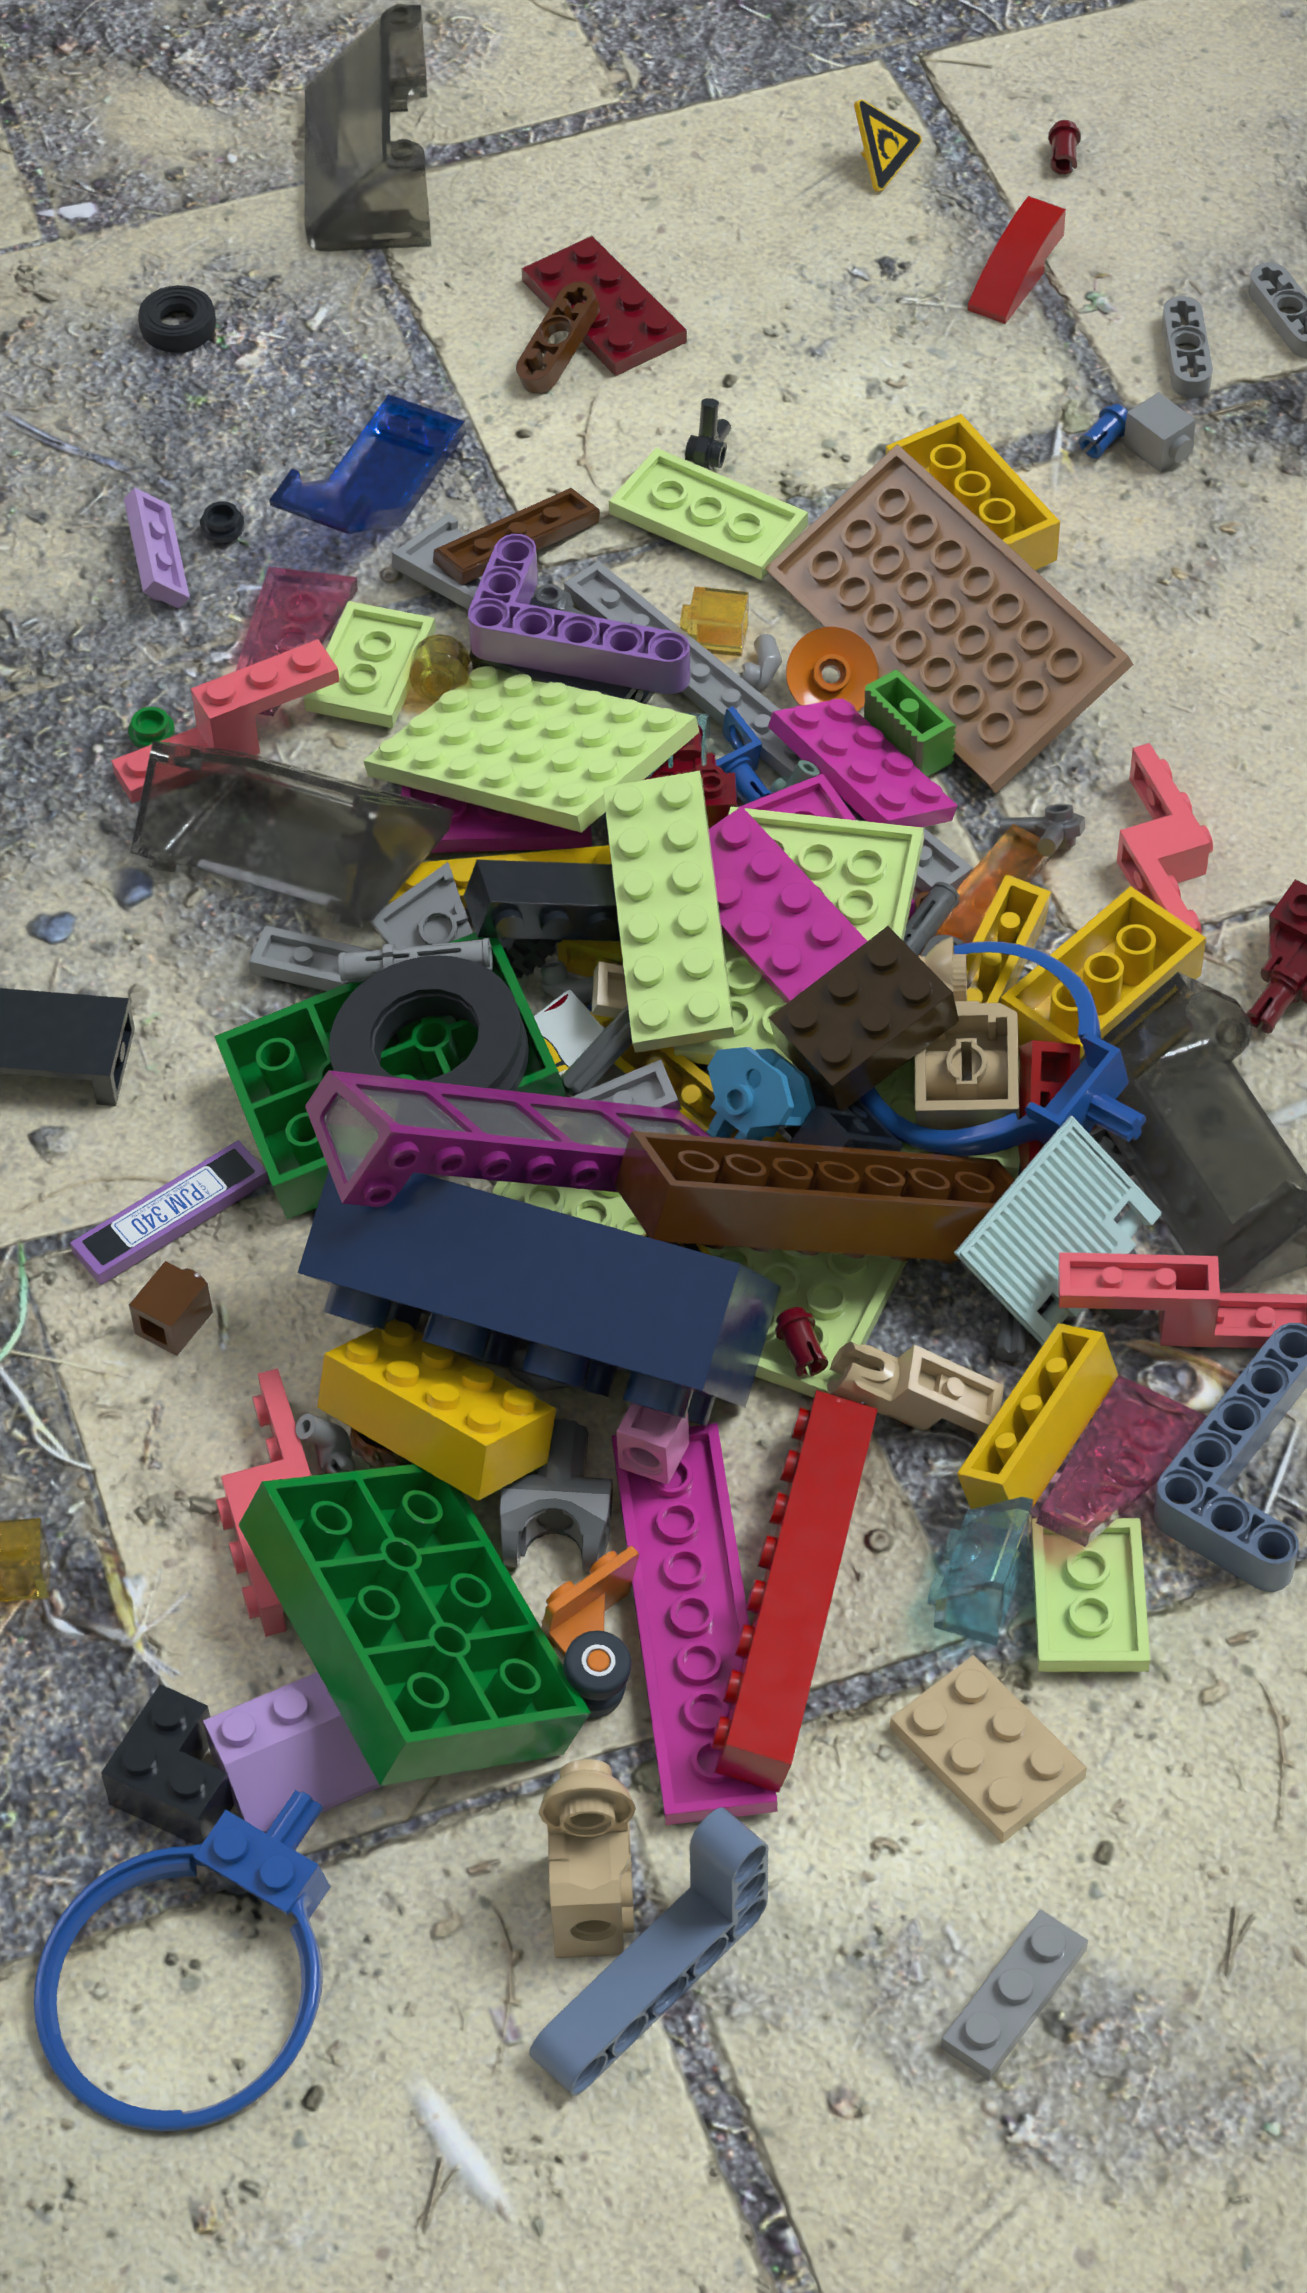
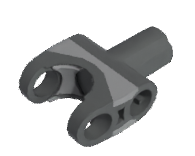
M554 1419L548 1462L537 1468L536 1474H526L502 1488L500 1518L502 1555L505 1567L519 1568L521 1556L525 1557L529 1545L535 1539L548 1534L564 1535L576 1542L581 1550L583 1572H589L592 1565L605 1555L611 1526L613 1479L584 1477L589 1433L585 1426L580 1425L574 1420Z

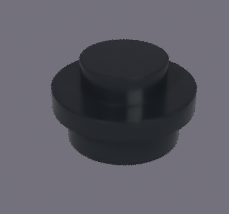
M225 501L215 502L207 506L200 519L202 535L212 542L225 543L238 538L245 528L242 513L238 511L234 504Z

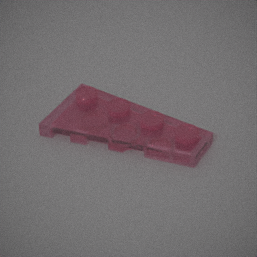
M268 567L236 671L317 639L322 644L342 615L347 602L351 601L358 591L357 577ZM281 705L258 714L274 716Z
M1118 1375L1041 1508L1036 1523L1086 1547L1159 1480L1162 1473L1207 1416Z

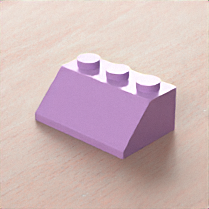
M318 1672L203 1720L210 1753L217 1768L228 1774L233 1801L241 1819L265 1833L295 1790L300 1793L303 1791L310 1795L314 1801L323 1806L322 1812L382 1787L378 1784Z

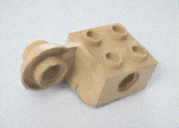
M953 937L946 938L931 948L926 956L918 957L953 992L959 1022L915 1055V1112L917 1125L935 1130H958L985 1124L1014 1112L1019 1120L1017 1012L1001 1003L967 1001L966 954H954Z
M581 1759L565 1764L560 1769L559 1779L548 1788L543 1796L538 1812L542 1821L547 1824L550 1906L555 1958L620 1955L624 1951L623 1933H635L629 1820L633 1818L636 1807L627 1788L612 1776L610 1765L595 1759Z

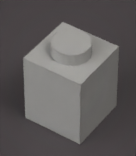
M1158 392L1127 412L1124 445L1161 473L1176 462L1184 461L1192 453L1196 419Z

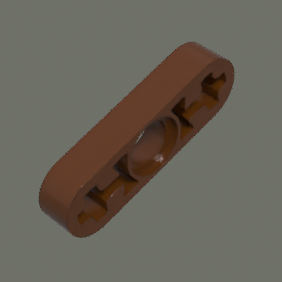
M574 282L568 284L559 292L518 359L516 371L523 387L527 391L543 393L555 386L598 316L600 304L593 288L589 284ZM558 331L569 333L567 338L558 344L548 343L550 336Z

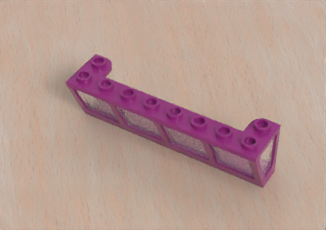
M328 1070L305 1105L342 1204L380 1207L390 1203L403 1188L412 1173L618 1192L614 1184L631 1131L711 1137L677 1109Z

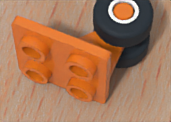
M633 1546L628 1547L620 1554H617L615 1551L606 1553L592 1565L589 1570V1576L576 1585L572 1581L562 1584L546 1600L547 1606L544 1618L541 1621V1628L553 1648L557 1647L565 1657L563 1663L564 1675L569 1684L580 1693L591 1713L588 1718L606 1716L619 1706L630 1675L631 1656L629 1650L621 1639L604 1631V1616L606 1610L622 1600L630 1592L640 1555Z

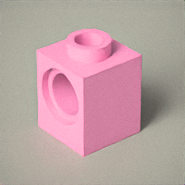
M631 1403L616 1431L619 1468L668 1485L689 1445L688 1411L686 1418H681Z

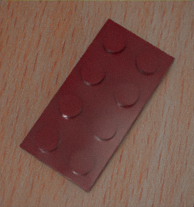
M593 236L521 268L522 282L549 309L559 292L568 284L585 282L593 288L600 304V311L582 343L615 376L687 343V329Z

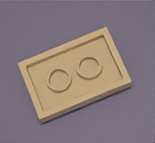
M974 1655L890 1718V1729L1001 1843L1008 1840L1086 1778L1087 1767Z

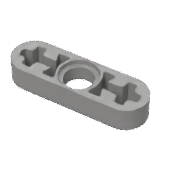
M1276 263L1257 265L1251 272L1249 295L1290 350L1299 357L1307 358V295L1283 266ZM1282 307H1293L1300 312L1288 314L1281 312L1279 309Z
M1173 297L1164 304L1162 330L1172 388L1177 394L1186 398L1202 397L1211 388L1213 371L1202 306L1191 297ZM1180 317H1184L1187 325L1180 326ZM1190 343L1198 348L1195 350H1182L1177 345ZM1187 368H1194V377H1190Z

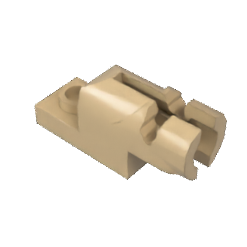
M848 1342L838 1350L830 1366V1370L842 1376L837 1381L833 1379L827 1384V1392L857 1403L864 1402V1405L877 1408V1413L887 1415L920 1431L930 1428L943 1418L982 1436L1002 1405L1003 1384L917 1345H913L897 1358L870 1345H858Z

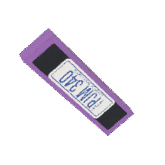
M237 1140L70 1242L72 1253L94 1279L102 1285L268 1183V1173L247 1148Z

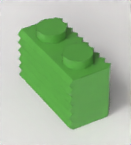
M895 669L866 685L864 718L873 727L879 729L884 734V737L902 754L908 756L923 774L928 777L953 762L955 759L953 757L955 753L953 749L956 746L954 744L956 740L954 737L956 732L954 730L957 726L899 670Z

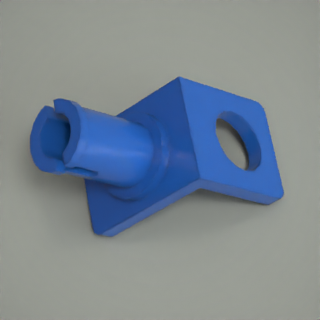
M732 706L726 709L722 733L735 751L717 759L716 763L725 773H735L737 796L745 805L770 795L772 792L766 788L754 772L758 769L762 742ZM735 726L742 734L745 745L738 738Z

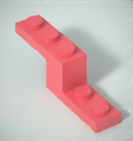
M319 639L193 687L191 688L197 727L111 760L113 772L130 801L135 803L259 754L260 749L255 715L340 682L338 668Z
M1150 743L1132 748L1129 780L1153 820L1120 830L1116 862L1131 887L1201 934L1198 916L1193 910L1188 911L1181 899L1178 883L1207 873L1209 853L1213 851L1211 834L1205 825H1199L1193 815L1188 795L1185 792H1179L1173 782L1168 762L1165 759H1159Z
M1059 1252V1308L1159 1310L1160 1346L1262 1348L1274 1331L1281 1325L1300 1323L1307 1326L1306 1294L1220 1292L1218 1256Z
M278 1368L258 1373L261 1395L252 1397L259 1426L270 1425L273 1437L265 1439L270 1463L221 1476L225 1497L216 1499L223 1530L234 1528L237 1541L228 1543L236 1574L247 1572L250 1586L241 1588L249 1619L260 1617L265 1637L287 1631L283 1608L238 1524L262 1481L311 1476L300 1438L296 1434V1425Z

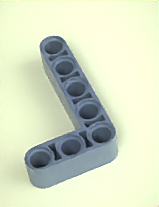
M1300 1323L1281 1325L1270 1336L1162 1473L1157 1482L1153 1509V1520L1157 1528L1164 1534L1246 1583L1265 1592H1276L1290 1584L1299 1549L1298 1538L1295 1532L1287 1525L1227 1490L1307 1388V1326ZM1258 1391H1266L1271 1394H1263ZM1229 1427H1238L1243 1430H1234ZM1209 1463L1216 1467H1206L1201 1464ZM1172 1500H1181L1187 1504H1176ZM1218 1527H1226V1528L1232 1529L1233 1531H1232V1532H1224V1531H1221V1530H1219V1529H1217V1528H1218ZM1263 1555H1274L1279 1557L1280 1559L1273 1560L1266 1558Z
M724 1807L711 1812L699 1824L690 1840V1888L551 2020L534 2040L529 2051L530 2057L572 2095H578L587 2089L739 1941L763 1914L768 1902V1845Z

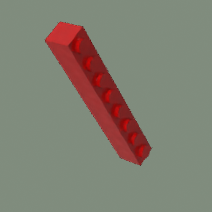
M816 1390L809 1410L799 1407L790 1438L799 1440L797 1451L788 1450L779 1479L788 1482L786 1494L777 1492L768 1522L777 1525L775 1537L766 1535L757 1564L758 1567L766 1569L764 1581L755 1579L746 1606V1611L755 1613L752 1626L743 1624L734 1656L743 1658L740 1671L731 1670L722 1702L732 1704L728 1718L720 1715L710 1746L711 1749L720 1751L714 1773L775 1792H780L792 1765L877 1408Z

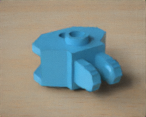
M751 1047L721 1049L716 1051L708 1065L715 1096L711 1108L717 1112L709 1125L710 1128L706 1131L711 1137L731 1138V1135L738 1129L739 1131L734 1139L762 1141L764 1137H774L779 1128L801 1127L816 1107L809 1077L774 1049L753 1050Z

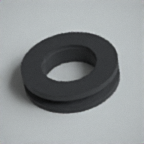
M438 955L417 957L393 964L377 972L359 985L346 999L337 1013L330 1033L329 1053L334 1071L400 1078L390 1075L380 1066L381 1054L390 1038L411 1022L427 1016L449 1015L466 1020L478 1029L477 1043L469 1057L451 1072L433 1079L419 1081L516 1091L522 1081L528 1062V1039L515 998L500 977L476 962L453 956Z

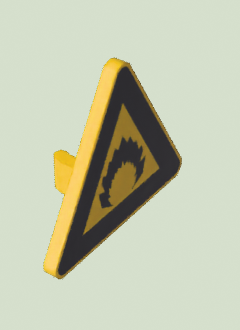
M860 99L855 101L854 108L864 148L861 154L867 162L872 187L876 192L884 190L921 144L922 138L919 133L865 100Z

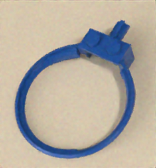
M985 941L959 944L954 946V954L1002 953L1032 961L1051 972L1061 981L1071 994L1078 1009V1036L1083 1044L1086 1058L1045 1109L1030 1102L1025 1108L1027 1115L1019 1120L1014 1112L1000 1119L974 1127L958 1130H935L914 1124L898 1115L884 1102L875 1087L860 1098V1101L898 1140L927 1152L950 1156L991 1154L1033 1140L1046 1144L1069 1116H1073L1088 1133L1097 1124L1128 1142L1132 1138L1135 1140L1139 1138L1142 1133L1141 1127L1146 1122L1145 1115L1115 1100L1129 1083L1121 1050L1101 1039L1098 1013L1094 999L1085 983L1070 968L1052 956L1027 946L1007 942Z
M295 1790L266 1833L225 1810L202 1844L169 1847L130 1858L101 1874L86 1886L62 1913L47 1939L37 1968L34 1986L35 2023L45 2057L54 2073L65 2088L89 2109L111 2121L142 2130L178 2131L202 2127L227 2118L255 2102L285 2074L294 2062L313 2026L319 2008L323 1985L322 1956L310 1923V1917L331 1888L319 1864L295 1851L323 1810V1806L314 1801L310 1795L303 1791L300 1793ZM198 1865L208 1867L213 1872L223 1876L284 1914L289 1915L291 1912L297 1923L292 1925L290 1932L297 1947L301 1967L299 2008L290 2034L278 2055L244 2089L225 2100L201 2109L186 2112L182 2110H152L132 2106L107 2095L93 2085L74 2064L66 2049L58 2022L57 1989L60 1973L68 1950L78 1932L88 1919L108 1901L132 1888L147 1883L177 1877L197 1876Z

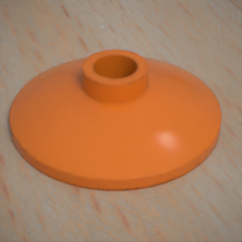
M835 626L818 628L804 635L793 647L786 665L787 685L792 697L799 706L843 698L851 703L857 712L864 707L866 685L877 680L879 674L877 660L870 645L857 633ZM826 668L835 669L839 675L838 681L835 683L825 682L822 677V671Z

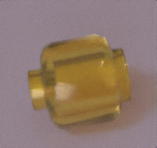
M442 634L431 635L419 641L412 652L409 671L411 686L418 696L428 702L436 703L444 693L467 684L471 661L466 647L454 637Z

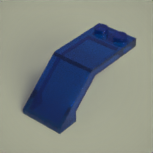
M388 394L328 479L302 483L300 471L291 469L269 499L270 506L346 534L403 525L465 436V421Z

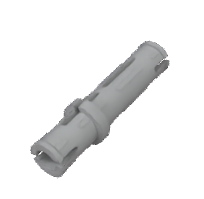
M484 938L483 940L396 948L395 944H384L381 950L341 952L338 959L340 979L343 985L364 982L377 972L401 961L438 955L467 959L492 970L491 943L489 938Z

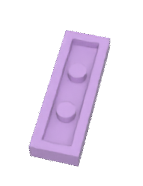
M134 487L124 498L143 592L153 600L163 601L179 609L190 596L170 505Z

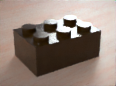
M889 926L885 927L768 1018L776 1046L801 1072L809 1077V1081L839 1111L847 1109L959 1022L953 992Z

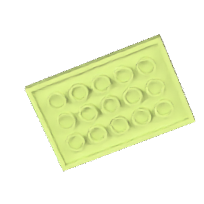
M483 666L473 670L469 677L451 691L444 693L440 700L422 714L415 716L396 735L382 742L380 747L365 758L363 762L369 777L583 832L606 812L603 787L644 780L699 733L696 716L676 712L670 708L655 707L638 703L631 699L626 700L601 694L598 691H588L566 686L559 682L544 683L532 681L531 677L526 674L513 675L503 670L495 669L492 666Z
M730 807L729 814L737 810L738 807ZM744 808L867 941L887 926L904 941L924 842V829L922 827ZM722 934L735 1037L675 1046V1056L683 1055L692 1063L709 1065L717 1050L751 1047L753 1050L768 1048L774 1049L793 1064L776 1046L768 1019L787 1003L777 995L762 978V975L748 963V960Z

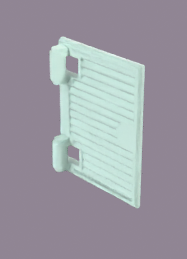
M1069 1116L954 1254L1043 1346L1058 1323H1062L1067 1316L1077 1317L1083 1309L1059 1308V1252L1129 1254L1136 1246V1243L1132 1240L1134 1235L1143 1225H1153L1162 1212L1073 1116ZM1128 1204L1131 1208L1116 1223L1113 1219ZM1051 1295L1054 1300L1040 1315L1037 1310Z

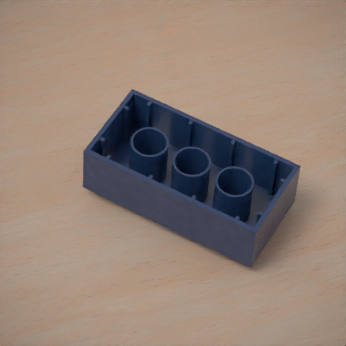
M335 1149L346 1179L349 1181L365 1157ZM328 1170L297 1272L331 1285L323 1310L324 1313L381 1330H385L387 1322L393 1319L408 1323L414 1330H417L421 1314L429 1315L422 1338L423 1342L506 1368H511L518 1342L527 1343L529 1347L522 1371L605 1397H609L616 1370L628 1373L630 1377L623 1397L624 1401L681 1418H686L688 1411V1421L708 1426L715 1399L746 1408L781 1286L737 1262L422 1173H412L403 1188L390 1203L380 1207L342 1204L330 1170Z

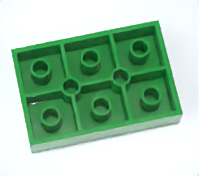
M476 932L452 942L483 940L489 937H477ZM489 938L493 960L491 971L500 977L512 992L528 1039V1062L522 1081L516 1091L567 1097L559 1071L499 938ZM363 982L341 985L214 1036L269 1179L287 1220L317 1208L329 1168L305 1105L328 1070L334 1071L329 1053L332 1026L343 1003ZM449 1015L427 1016L411 1022L390 1038L381 1054L380 1066L390 1075L403 1079L427 1080L441 1076L454 1070L469 1057L478 1040V1029L466 1020ZM326 1124L335 1149L362 1157L368 1154L379 1135V1132L373 1128Z
M415 1464L261 1482L238 1526L380 1786L565 1754L591 1712L580 1693L567 1681L563 1671V1664L460 1490Z

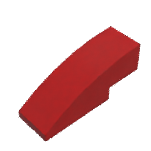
M1027 196L991 253L968 302V311L1004 324L1008 322L1044 274L1046 258L1064 236L1066 209Z

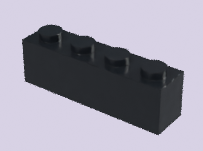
M476 860L464 893V898L477 937L621 941L612 864Z

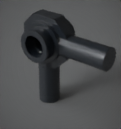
M705 398L701 401L699 435H691L689 437L685 450V460L708 470H712L713 467L721 468L723 466L727 452V443L724 440L731 431V425L727 420H718L719 402L713 398Z

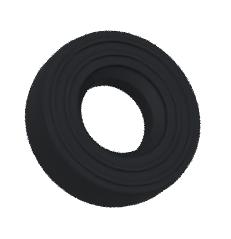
M174 285L158 289L149 294L139 307L138 321L141 334L149 345L166 352H184L203 345L211 338L215 331L216 315L214 305L206 293L191 286ZM184 312L193 315L192 320L180 325H168L161 322L163 317L172 313Z

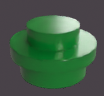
M142 708L134 713L129 723V739L133 745L142 749L174 736V722L161 708Z

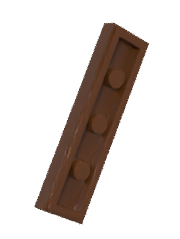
M569 488L434 549L433 563L459 584L463 585L483 576L496 543L504 536L511 534L528 536L534 541L536 551L599 523L600 509L573 488Z

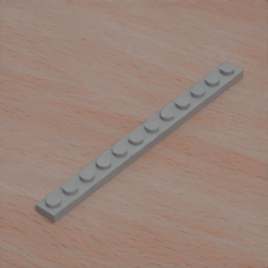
M600 561L595 562L564 582V591L571 594L572 602L590 616L674 631L685 636L690 644V683L681 692L721 726L724 724L726 709L733 706L762 742L760 758L780 775L791 776L796 765L802 759L768 728L772 712L780 710ZM735 726L738 738L745 745L742 734ZM840 796L856 820L866 821ZM922 827L924 829V842L915 887L921 892H930L931 887L936 882H944L958 891L973 880V867L927 829Z

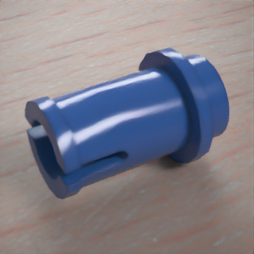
M1113 404L1112 406L1104 407L1100 411L1099 419L1079 438V445L1082 450L1090 442L1096 441L1085 454L1092 458H1100L1117 437L1125 436L1128 411L1123 406Z

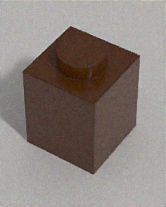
M167 1261L161 1265L129 1304L135 1334L178 1356L213 1313L209 1287L205 1279L192 1269L185 1268L182 1270Z

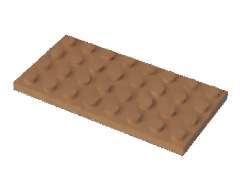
M898 444L765 568L768 574L822 627H842L861 636L870 645L875 654L878 664V679L895 669L899 670L957 726L954 730L956 732L954 736L956 738L954 741L956 745L953 749L955 751L954 754L995 794L1134 665L1130 657Z

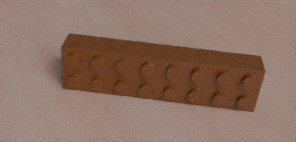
M631 1131L614 1187L649 1238L673 1245H678V1243L702 1244L712 1249H724L726 1246L749 1247L759 1252H771L773 1249L796 1250L805 1255H817L819 1252L842 1253L851 1258H863L865 1255L887 1256L897 1261H909L911 1258L933 1259L943 1264H953L956 1261H961L954 1252L1015 1180L997 1159Z

